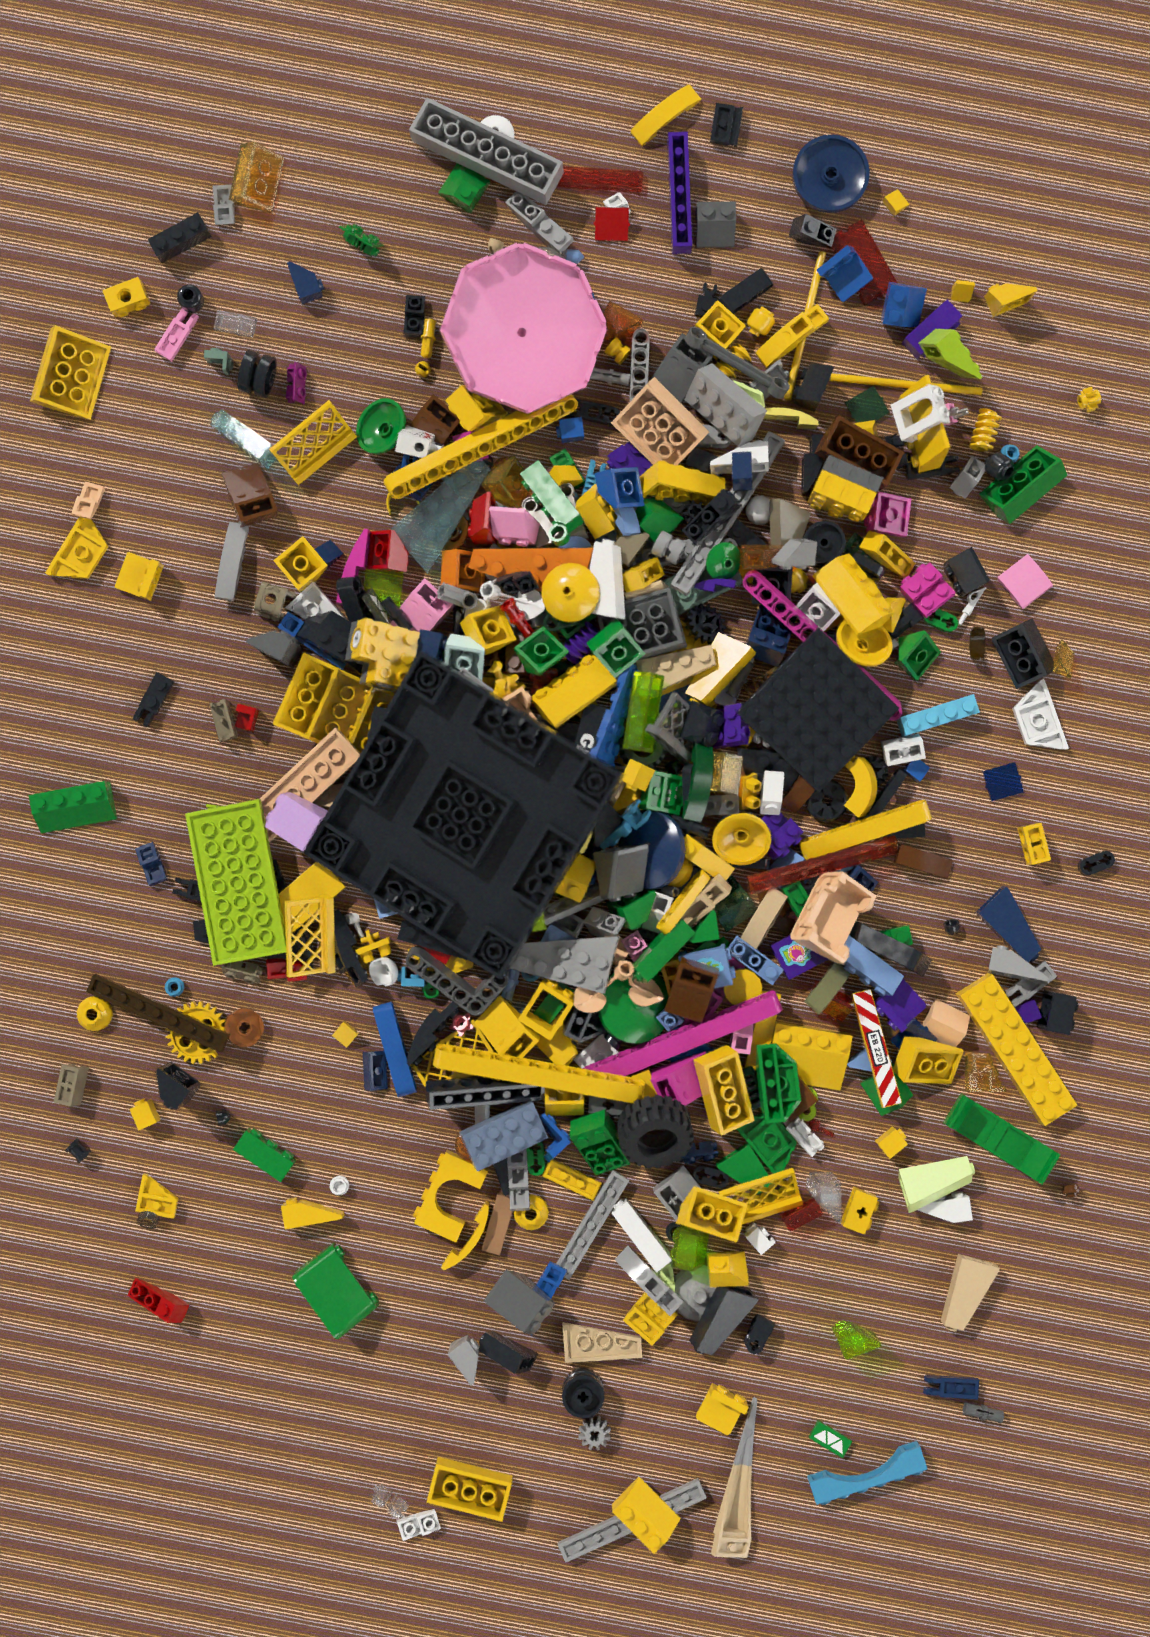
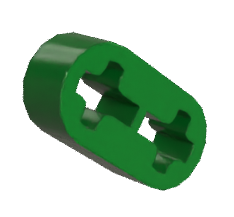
M937 609L934 612V616L939 618L938 620L933 618L930 621L929 616L922 619L927 625L947 633L954 631L958 627V619L941 609ZM951 619V624H953V626L947 628V624L942 622L941 620L947 621Z
M542 1141L537 1143V1146H541L537 1150V1155H534V1150L530 1149V1147L526 1148L527 1167L529 1173L533 1176L541 1175L545 1169L544 1144ZM534 1159H538V1165H542L538 1171L531 1168L534 1165Z

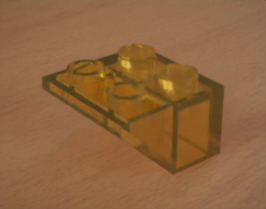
M726 752L713 753V777L710 794L738 795L743 756Z

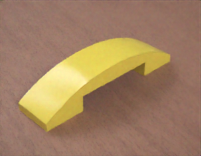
M765 408L767 412L763 419L797 421L798 429H816L818 426V420L801 411L789 408Z

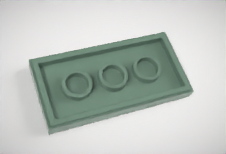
M706 567L696 583L714 579L709 575ZM738 570L730 578L737 581L736 587L743 584V578ZM677 574L663 580V582L670 587ZM694 585L688 596L670 587L678 615L691 610L695 605L699 606L700 603L703 604L732 589L716 586V591L713 593L696 589Z

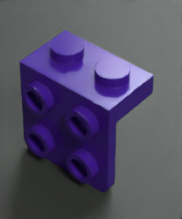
M902 979L893 995L879 996L874 1001L877 1013L881 1017L885 1016L889 1020L887 1024L894 1031L898 1030L899 1032L907 1029L906 1025L926 1008V1003L904 979Z

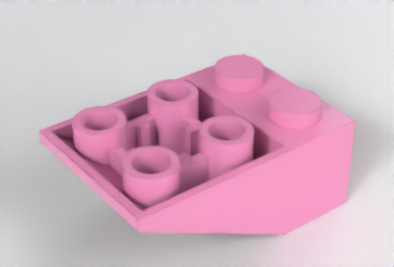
M425 578L399 608L404 611L403 614L413 625L410 631L419 632L420 629L433 631L454 608L452 603L437 598L438 590ZM390 620L388 622L391 626H397L394 621Z

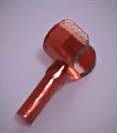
M812 1119L809 1121L810 1129L833 1137V1132L820 1127V1120Z

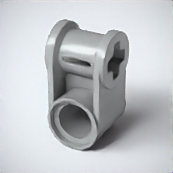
M703 425L709 433L697 447L726 448L731 444V440L725 436V441H721L723 433L715 426Z

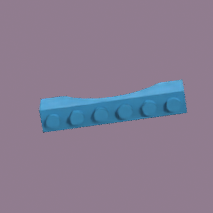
M917 1441L898 1446L894 1454L884 1464L868 1473L840 1475L823 1470L808 1475L807 1478L816 1505H826L836 1498L844 1499L849 1497V1494L855 1492L863 1493L868 1488L874 1486L882 1487L887 1482L893 1480L901 1481L908 1475L922 1474L924 1470H927V1466L920 1445Z

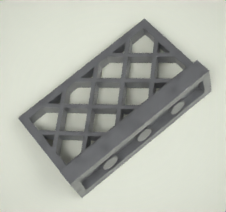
M672 692L655 724H648L645 731L683 765L686 763L693 764L691 756L694 742L688 741V744L683 745V738L679 737L685 719L683 720V711L687 710L688 712L690 705L677 693ZM677 700V709L673 710V705ZM677 714V722L673 723V715ZM668 717V726L663 727L662 724ZM678 727V735L674 736L673 728Z

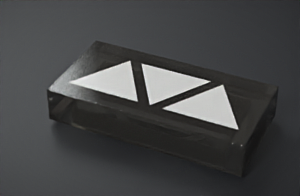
M373 588L366 590L362 599L375 619L390 624L392 622L390 616L380 604L381 601Z

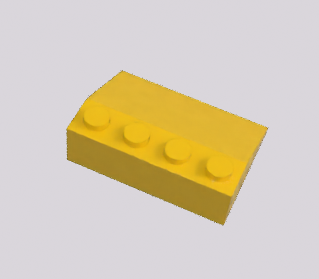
M56 325L53 326L49 332L30 402L91 420L111 346Z
M929 375L922 377L901 394L899 400L931 384ZM926 398L908 407L913 424L931 414L933 409L931 400ZM943 423L918 434V440L912 443L907 442V448L912 451L913 455L911 457L912 465L914 468H917L918 473L941 467L950 449Z
M776 1021L771 1044L776 1043L797 1062L798 1075L805 1084L841 1090L853 1036L844 1032Z

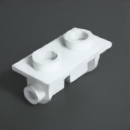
M797 1117L787 1126L786 1130L811 1157L825 1147L823 1141L811 1132V1129L804 1123L803 1119Z

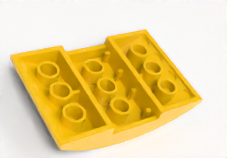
M303 653L272 724L315 743L321 742L334 728H338L361 753L368 742V732L371 726V715L374 711V706L387 708L395 693L359 684V677Z

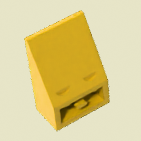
M501 995L475 1021V1024L498 1054L523 1058L542 1036L518 1021L521 1014Z

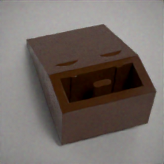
M434 394L423 405L410 424V427L434 434V442L443 444V447L453 438L452 436H455L462 427L457 415L453 414L448 406Z
M259 463L221 473L240 528L277 517L278 509Z
M515 635L516 641L493 653L484 655L483 677L496 678L494 673H490L488 670L494 661H499L503 664L502 674H517L519 679L530 678V673L525 670L514 651V647L524 641L525 637L523 635Z
M681 957L664 1011L702 1023L719 975V968Z

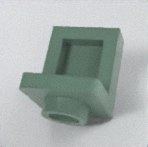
M219 348L204 350V358L208 363L223 364L222 371L225 375H230L234 362L228 352L222 351Z

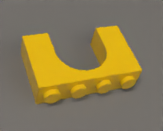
M446 1150L445 1154L441 1153L436 1164L440 1166L437 1172L433 1170L429 1182L432 1184L429 1189L425 1188L421 1197L424 1202L421 1207L417 1206L413 1217L416 1218L414 1224L457 1242L465 1221L445 1212L439 1206L437 1190L444 1182L449 1180H460L480 1189L489 1168L486 1167L477 1172L470 1159Z

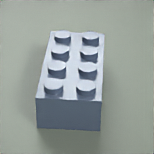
M532 1101L522 1102L459 1132L477 1172L548 1138Z

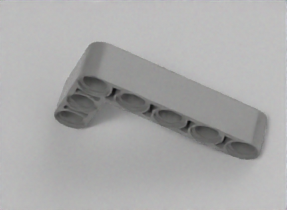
M643 328L635 330L632 336L629 403L634 398L633 395L639 393L648 383L650 336L648 331ZM643 336L646 341L639 343L636 341V338ZM637 355L644 356L645 360L642 362H638L635 359V357ZM636 374H642L644 376V379L642 381H637L634 378V376Z

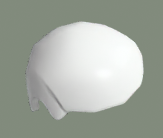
M763 495L754 496L747 502L745 511L750 522L756 525H764L770 521V499Z
M382 957L373 960L369 965L371 979L376 985H385L387 987L396 982L398 968L393 960Z

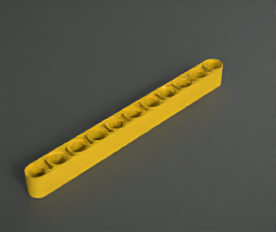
M571 394L530 414L517 410L389 474L384 479V486L392 498H403L574 412L578 407V401Z
M448 1044L436 1045L433 1066L439 1069L634 1103L637 1099L642 1100L645 1082L638 1078Z

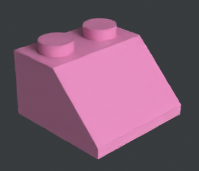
M490 506L492 533L500 544L506 546L517 544L521 547L535 546L540 523L526 509Z

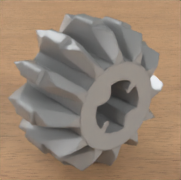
M592 1416L589 1417L590 1422L585 1419L583 1420L584 1426H579L581 1433L578 1437L583 1440V1446L589 1444V1450L596 1446V1449L599 1451L600 1444L606 1447V1440L611 1439V1436L608 1434L611 1432V1428L607 1426L606 1420L601 1422L600 1416L596 1420H593Z

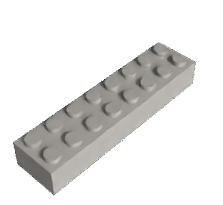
M426 98L409 129L412 142L544 205H547L564 174L562 161L429 98Z

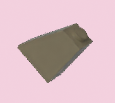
M781 498L770 499L771 549L777 553L790 539L803 538L811 515L810 512Z

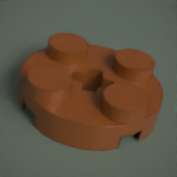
M242 1008L233 1011L227 1016L224 1031L230 1034L228 1040L231 1044L238 1047H250L256 1044L262 1036L264 1023L256 1012L251 1009ZM243 1022L245 1023V1025H249V1029H246V1033H243L241 1030H239V1027L242 1025L241 1023Z

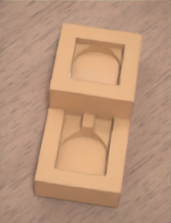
M85 482L81 495L76 498L71 514L91 520L100 504L105 488Z

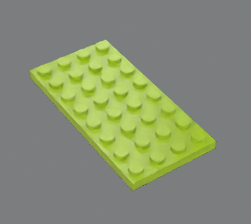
M261 799L185 813L213 966L285 953L286 932Z

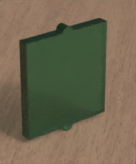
M874 386L845 402L846 407L851 413V418H854L856 423L877 421L890 413L883 402L884 398L880 397Z

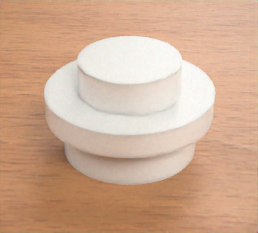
M336 1176L330 1182V1190L335 1195H343L349 1189V1181L344 1176Z

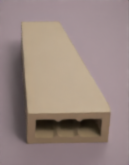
M958 1254L941 1317V1322L946 1326V1329L957 1332V1329L964 1331L999 1272L1000 1268L995 1263Z

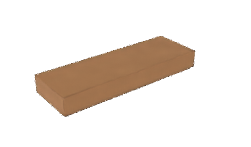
M497 1193L482 1251L496 1255L501 1253L512 1215L509 1196Z

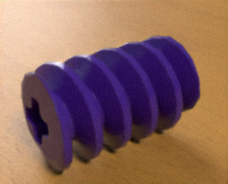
M588 621L585 622L587 629L582 626L579 628L582 634L574 633L577 639L572 637L569 639L571 645L567 642L564 644L565 648L569 650L565 657L571 663H579L586 654L591 652L587 642L599 633V630Z

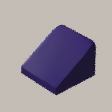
M1030 999L1014 1007L1024 1023L1042 1018L1035 1000Z

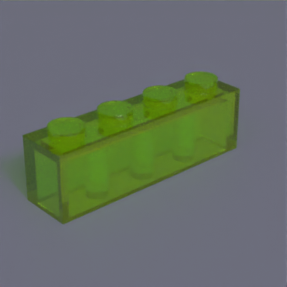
M634 671L623 749L653 753L655 739L645 729L648 724L654 725L658 718L664 675Z

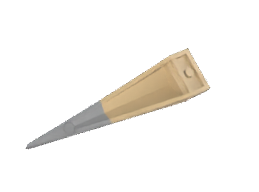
M755 1397L752 1398L713 1531L715 1537L711 1554L714 1557L747 1558L751 1543L752 1454L757 1398Z

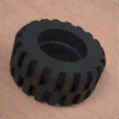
M655 1095V1097L646 1096L642 1100L637 1099L634 1101V1104H629L619 1116L617 1127L621 1151L629 1161L634 1162V1164L640 1167L642 1165L645 1168L670 1166L673 1162L677 1163L680 1161L682 1156L685 1157L693 1145L694 1133L690 1114L681 1102L676 1099L672 1100L669 1096L661 1097V1095ZM665 1129L664 1132L659 1134H645L651 1130Z

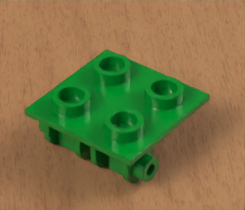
M349 224L339 226L340 229L345 231L343 238H345L346 242L353 246L355 245L356 248L360 246V250L371 257H376L379 253L377 248L384 246V244L379 242L380 239L373 234L367 235L363 232L364 229L356 224H353V226Z

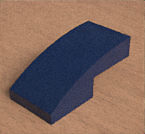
M154 842L135 848L140 866L143 867L149 886L168 880Z

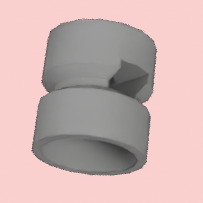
M662 531L651 553L660 558L666 557V561L677 565L686 549L687 543L678 538L674 540L671 534Z

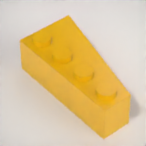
M657 461L640 476L643 498L651 495L655 496V500L674 498V502L680 503L694 500L695 504L702 502V505L706 506L722 489H725V478L719 477L716 474L703 473L700 470L684 468L682 465H672L666 461Z

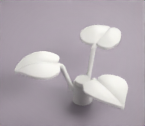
M492 544L490 549H501L495 544ZM485 574L488 579L493 581L482 584L480 588V593L484 600L478 599V604L474 609H466L464 618L468 614L490 608V600H496L500 596L507 599L514 598L520 611H524L526 620L537 617L544 611L545 606L542 601V595L537 590L523 595L519 591L518 598L501 593L499 586L495 585L497 577Z

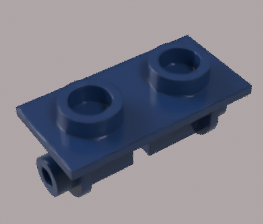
M699 1142L700 1150H696L695 1143H693L685 1157L682 1156L680 1163L693 1164L696 1160H703L704 1162L714 1161L715 1158H718V1151H714L717 1150L716 1142Z

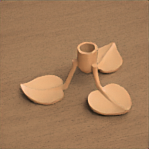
M619 936L613 965L618 966L614 970L615 976L608 981L607 987L616 979L624 981L629 978V984L632 986L629 990V996L636 1005L645 1007L662 1001L664 999L663 994L652 979L648 983H639L635 979L632 981L634 967L629 961H623L627 957L628 952L621 942L623 939ZM581 987L576 988L574 1006L579 1011L594 1013L605 1006L606 997L602 993Z

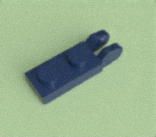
M935 1375L924 1376L925 1382L939 1383V1389L924 1387V1394L947 1398L978 1399V1378L941 1375L939 1377Z

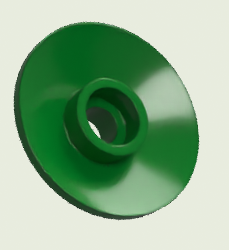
M729 542L715 545L706 558V569L714 579L732 578L741 565L739 549Z

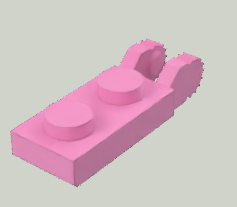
M183 308L176 318L172 320L154 350L171 362L198 320V315L194 313L186 324L182 323L188 314Z

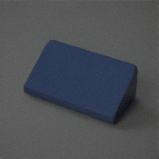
M384 1050L363 1052L364 1089L367 1091L388 1089L387 1064Z

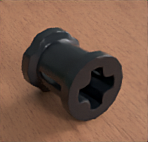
M77 1138L66 1148L65 1152L72 1154L79 1164L90 1154L91 1150H87L79 1143Z

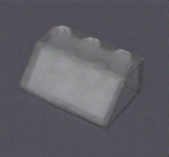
M809 1172V1178H806V1189L809 1190V1193H811L816 1202L836 1222H841V1182L832 1172Z

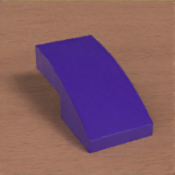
M711 579L696 583L695 588L715 593L716 586L736 589L737 581L731 579Z

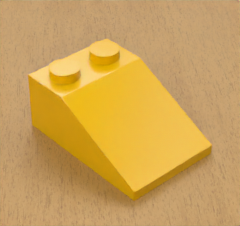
M461 385L445 400L449 405V410L457 415L461 426L468 431L478 430L507 415V412L500 403L468 391L465 385Z
M904 1037L893 1071L903 1082L952 1084L964 1051L961 1048L920 1037Z

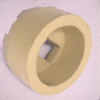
M490 238L488 249L491 253L503 249V242Z

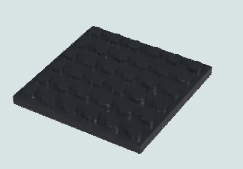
M817 627L736 713L819 793L900 708Z

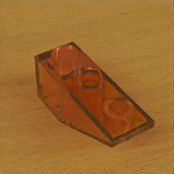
M741 545L740 565L743 569L779 567V565L772 563V559L784 545Z

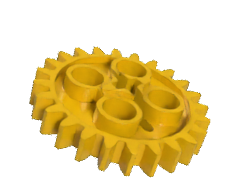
M192 1001L191 1007L185 1003L183 1004L184 1010L181 1007L177 1008L178 1011L204 1022L205 1019H209L212 1022V1026L224 1031L223 1023L226 1022V1019L221 1020L220 1018L223 1012L217 1014L218 1007L210 1009L211 1003H207L204 1007L203 1001H200L198 1006L195 1001ZM165 1028L166 1031L170 1032V1035L165 1036V1038L171 1039V1042L167 1045H174L171 1052L178 1051L177 1058L185 1056L184 1062L191 1058L192 1064L196 1063L197 1059L202 1064L204 1058L209 1062L211 1061V1055L214 1058L218 1056L216 1050L209 1047L205 1048L194 1040H191L189 1046L183 1043V1035Z

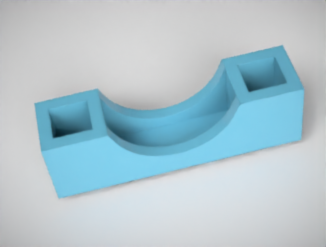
M973 694L897 719L901 735L904 737L980 713Z

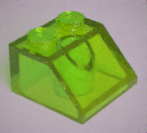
M683 1225L677 1227L673 1233V1241L675 1242L674 1249L670 1253L672 1258L671 1267L694 1272L705 1265L709 1234Z
M840 1321L832 1327L839 1350L845 1360L882 1347L874 1332L853 1322Z

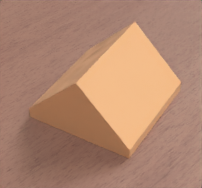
M935 999L918 1033L936 1042L956 1047L966 1036L970 1016Z

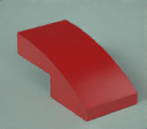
M266 959L267 979L287 978L288 982L307 980V975L289 978L287 976L286 959ZM296 960L292 965V971H298L304 964Z

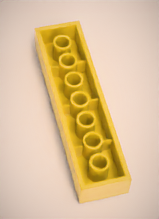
M985 974L956 993L1040 1124L1046 1126L1077 1106L993 974Z

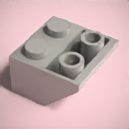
M682 1165L657 1184L653 1191L677 1221L681 1204L694 1186L701 1187L685 1166Z

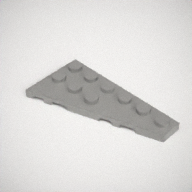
M619 936L525 943L510 969L605 994Z

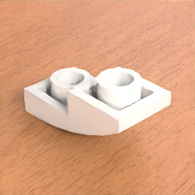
M435 1509L396 1520L403 1541L420 1534L424 1536L441 1529Z

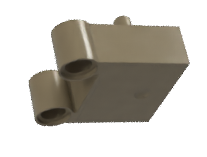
M570 483L562 484L559 486L565 495L571 493L567 498L575 507L579 499L578 494ZM532 497L526 498L522 502V509H526L540 523L536 547L558 548V546L553 544L548 535L549 529L553 526V518H547L541 510V505H537ZM584 523L570 533V537L580 536L584 539L589 538ZM564 531L557 532L554 538H561L564 535Z

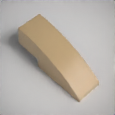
M720 874L716 875L706 884L681 919L689 926H692L714 909L718 902L728 896L732 887Z
M771 887L748 923L741 939L757 949L763 943L769 929L774 925L788 896Z

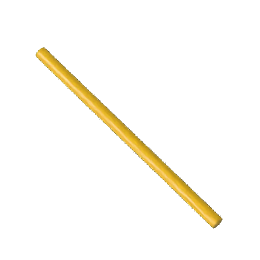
M823 251L818 253L805 312L814 307L821 277L817 269L824 264L826 252ZM806 338L798 343L788 379L790 388L784 396V399L787 401L792 399Z
M834 373L830 376V381L908 389L917 382ZM931 383L934 386L940 387L943 392L982 395L983 390L980 387Z

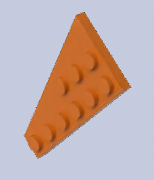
M593 548L473 549L468 568L497 578L515 572L530 571L539 585V588L536 590L542 592V586L547 575L554 568L562 564L576 563L589 569ZM570 588L565 589V594L570 593Z

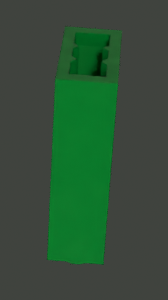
M680 919L668 934L664 935L660 932L635 961L632 976H634L633 978L637 982L648 983L695 934L683 919Z

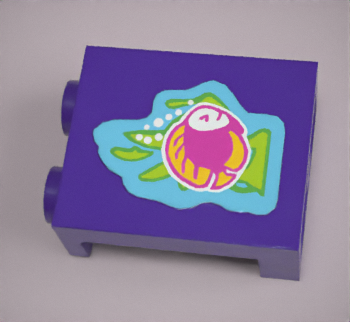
M790 935L769 945L780 967L784 969L783 973L788 980L828 960V958L796 943L791 939Z

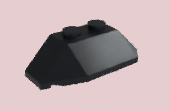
M333 611L306 618L296 636L362 675L363 665L345 660L352 622Z
M574 1005L563 1020V1035L578 1043L602 1034L604 1030L598 1011L585 1013L576 1009Z

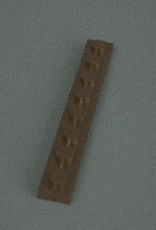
M93 974L86 992L220 1053L224 1052L230 1034L98 974Z

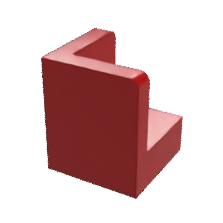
M237 703L236 711L238 716L235 727L254 732L259 709Z

